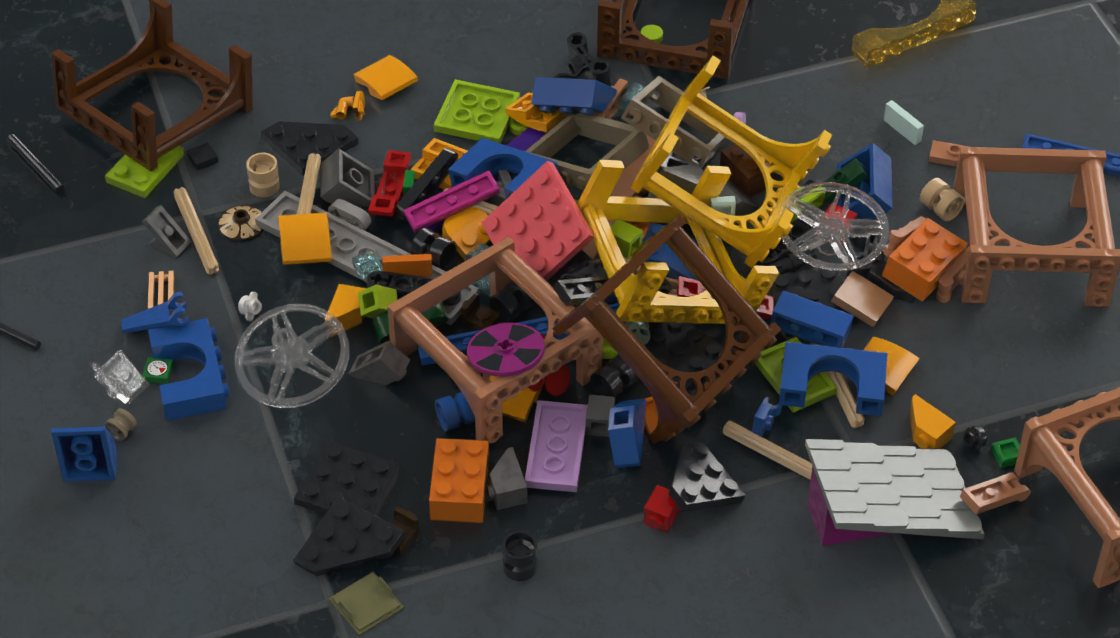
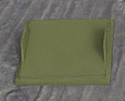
M374 572L328 598L359 636L404 609V606L393 595L391 588Z

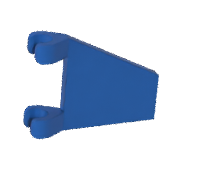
M180 291L176 292L167 302L122 319L123 333L169 325H187L189 323L188 317L184 319L178 318L179 314L185 313V308L187 307L186 301L183 303L176 302L178 298L183 297V293Z

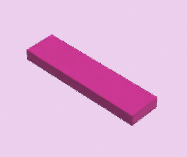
M486 171L405 209L404 215L414 233L423 228L429 227L499 194L500 188L490 171Z

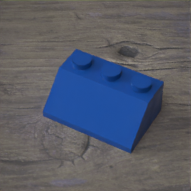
M535 77L531 104L539 107V111L545 113H553V109L565 114H573V111H580V114L593 115L594 112H603L616 96L617 89L597 80Z
M872 143L837 164V171H839L853 159L857 158L868 176L837 200L838 206L858 213L857 219H876L893 209L891 157Z

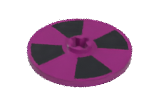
M502 323L487 327L474 335L467 346V356L472 367L483 374L496 377L514 376L532 369L541 361L545 352L544 339L541 334L534 328L519 323Z

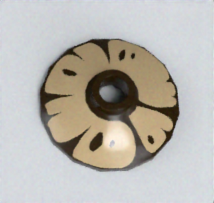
M241 205L232 207L220 216L218 222L219 231L225 238L232 241L243 242L252 240L264 231L255 222V219L262 212L252 206Z

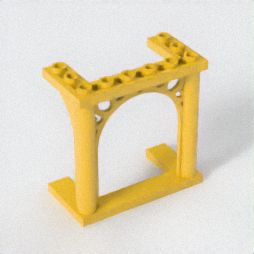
M712 56L680 96L630 188L637 193L642 188H645L745 254L747 257L744 263L752 268L758 261H764L770 251L769 249L774 250L781 240V236L786 237L793 226L790 222L794 215L789 211L793 204L790 199H793L800 189L798 183L803 181L808 173L807 170H813L819 161L818 157L821 156L823 158L829 151L831 146L828 143L832 134L824 130L816 139L800 144L781 143L759 134L699 94L713 76L721 61ZM686 112L738 145L757 163L764 177L766 195L761 208L756 212L744 216H732L721 213L656 172L670 155L679 139L674 133ZM770 173L780 174L783 177V181L773 180ZM746 222H750L755 229H747Z
M599 160L577 206L595 235V238L592 240L608 278L613 276L626 262L607 220L617 221L620 219L632 222L669 223L680 214L685 219V224L690 225L700 249L750 306L757 311L779 275L776 266H754L746 279L743 278L734 268L721 238L658 198L610 196L624 170V165L622 161ZM707 166L691 195L710 207L711 197H719L731 175L729 167ZM644 262L637 275L632 273L614 290L620 305L615 314L623 322L725 324L719 305L715 299L711 298V294L707 290L691 297H677L658 291L669 272L667 263ZM733 318L732 323L736 324L735 319Z

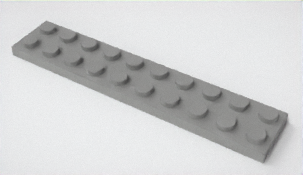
M284 191L255 219L256 225L280 238L278 216L296 215L300 198ZM312 205L311 213H327L332 261L328 263L367 282V276L371 272L383 271L382 256L412 255ZM432 265L433 277L427 278L435 279L446 273V271ZM398 284L396 286L398 289H406L408 287L407 284ZM471 284L461 290V300L458 304L453 306L444 305L448 317L447 324L452 325L462 314L460 309L466 299L469 300L474 293L479 295V288Z

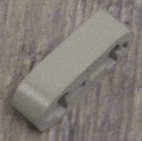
M337 199L328 208L330 214L364 231L372 223L371 217L366 211L345 200Z

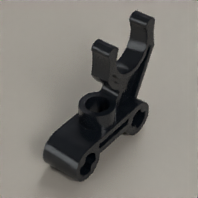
M580 32L570 34L567 38L570 58L567 60V66L571 74L559 73L552 78L597 80L610 86L612 83L610 63L605 59H593L589 54L585 34Z
M870 218L860 220L853 243L862 250V253H855L852 256L846 272V278L854 271L893 295V299L913 303L916 297L882 276L887 262L884 261L885 255L883 251L885 246L877 244L880 230L879 224Z

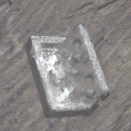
M120 349L103 366L98 365L96 362L91 364V367L96 371L93 376L103 386H108L106 392L116 402L120 399L129 405L150 385Z

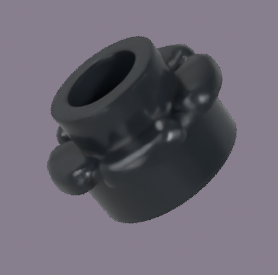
M971 426L966 429L963 440L967 447L972 448L973 451H978L980 447L986 445L987 435L982 427Z

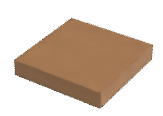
M852 271L831 302L871 327H874L892 302L894 296Z

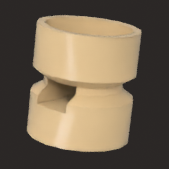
M265 152L249 157L246 163L251 193L257 197H270L277 193L280 183L276 158Z
M934 178L929 181L921 191L919 198L923 205L933 210L938 217L946 222L954 219L965 204V198L956 190L951 189L941 178Z

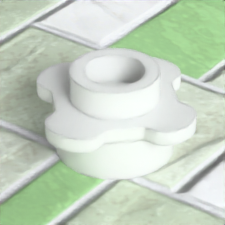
M251 292L249 296L244 295L239 301V312L246 315L247 321H252L254 315L258 314L262 308V304L257 299L258 294L256 292Z

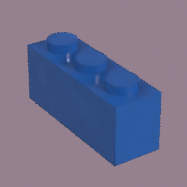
M782 291L773 309L770 324L776 322L781 328L780 331L821 346L843 348L850 333L854 315L825 306L819 302L808 300L796 294Z

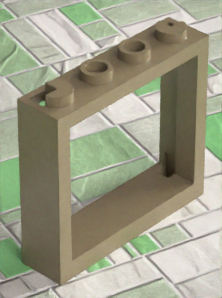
M658 76L631 99L621 119L656 141L668 119L644 103L651 100L672 113L683 91ZM656 91L660 93L659 97L654 94ZM686 112L682 121L710 138L711 141L705 144L678 126L674 135L679 137L672 152L687 162L698 164L702 168L726 144L728 139ZM694 156H696L699 159L702 158V160L700 162H697L693 158Z
M573 111V114H569L525 152L556 161L559 174L565 185L584 191L598 162L590 169L551 158L577 135L617 145L601 160L622 161L624 169L649 148L646 134L630 124L596 115L580 114V111Z

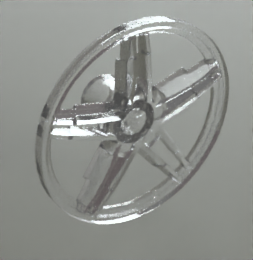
M819 182L803 186L785 199L779 211L778 217L785 209L791 210L798 215V218L814 227L793 242L788 235L786 237L781 236V239L796 257L818 268L833 271L861 268L876 260L887 245L889 222L882 207L865 192L846 184ZM816 192H837L828 214L800 200V198ZM841 193L846 194L842 213L835 211ZM850 196L866 204L874 212L878 221L846 219ZM881 235L876 249L867 257L858 260L848 237ZM843 242H844V245H845V247H846V249H847V251H848V253H849V256H848V254H847L845 248H844L843 245H842ZM817 247L818 251L824 255L833 256L837 254L844 263L823 262L808 256L803 251L807 249L812 250Z
M288 304L274 308L253 321L242 334L235 352L237 377L245 391L255 400L265 405L278 408H293L309 404L327 394L344 374L349 360L348 338L343 326L335 316L320 307L309 304ZM295 311L310 312L321 316L327 321L320 326H314L297 337L286 313ZM277 315H282L286 328L280 329ZM272 318L274 329L272 336L273 346L258 347L251 351H244L253 332L264 322ZM337 331L341 352L335 370H333L310 352ZM310 362L326 374L330 375V377L327 378L319 374L317 371L307 367L306 365ZM276 365L270 381L271 386L268 395L261 393L250 384L245 376L243 366ZM296 368L325 381L320 387L305 395L294 398H282ZM287 372L281 384V389L276 398L275 394L277 392L282 377V373Z

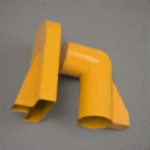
M357 91L355 97L340 98L338 105L330 114L331 118L345 119L348 107H353L357 121L362 120V116L365 115L363 91Z

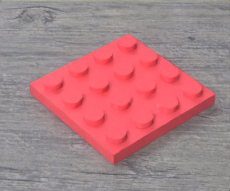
M546 161L481 222L493 245L509 236L515 242V253L546 281L595 238L555 165L549 161Z

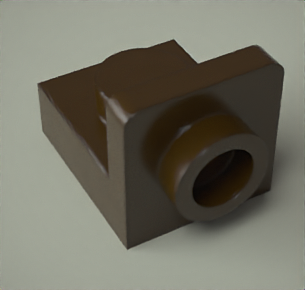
M476 293L469 300L466 299L461 306L462 324L475 331L496 325L500 321V313L479 303V295Z
M397 506L394 509V520L390 524L403 530L406 535L395 550L396 553L401 555L418 536L419 522L418 517L413 512Z

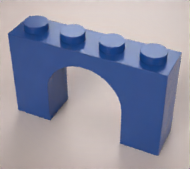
M482 138L455 162L448 171L452 187L486 171H490L492 176L498 174V171L508 169V172L517 173L519 175L504 188L507 199L546 161L552 162L558 172L559 169L556 161Z
M208 318L190 321L185 326L169 325L148 329L153 358L172 359V361L193 359L205 366L197 376L191 379L159 385L166 421L227 409L225 399L230 398L228 384H222V379H226L223 364L218 365L217 361L221 360L219 345L214 346L213 344L217 342L215 327L210 328Z
M786 342L779 405L804 408L809 380L821 372L833 371L848 376L857 387V414L882 416L888 353Z

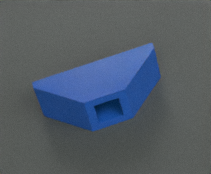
M645 398L621 401L610 408L608 432L616 469L641 466L646 412Z

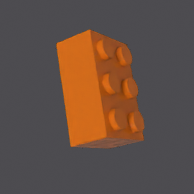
M927 218L888 257L882 276L923 302L938 287V282L942 275L966 251L968 243Z
M436 439L429 497L430 520L483 523L489 468V441Z

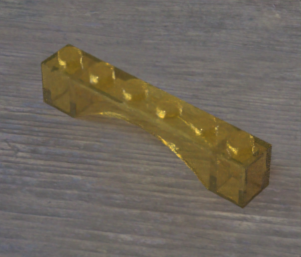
M941 0L940 5L931 15L917 23L898 28L867 29L854 35L852 53L867 68L881 63L890 57L899 55L906 50L917 47L924 42L933 40L942 34L951 32L974 21L977 4L973 0Z

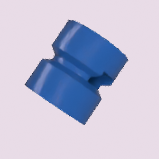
M462 391L456 393L455 398L446 396L435 400L437 416L444 431L459 428L461 422L466 425L475 422L473 411Z

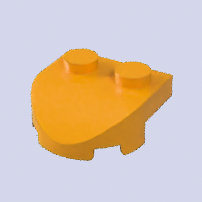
M469 207L445 219L442 225V236L455 241L456 251L464 260L491 242L481 223L488 215L481 209Z

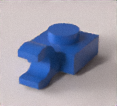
M769 397L764 398L754 416L752 432L761 437L766 430L770 431L774 416L780 415L782 405H779V402L775 406L769 404Z

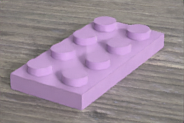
M537 401L525 475L527 488L577 492L588 405Z

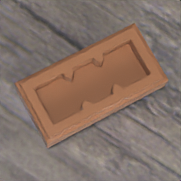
M933 140L928 162L957 167L960 147L968 146Z

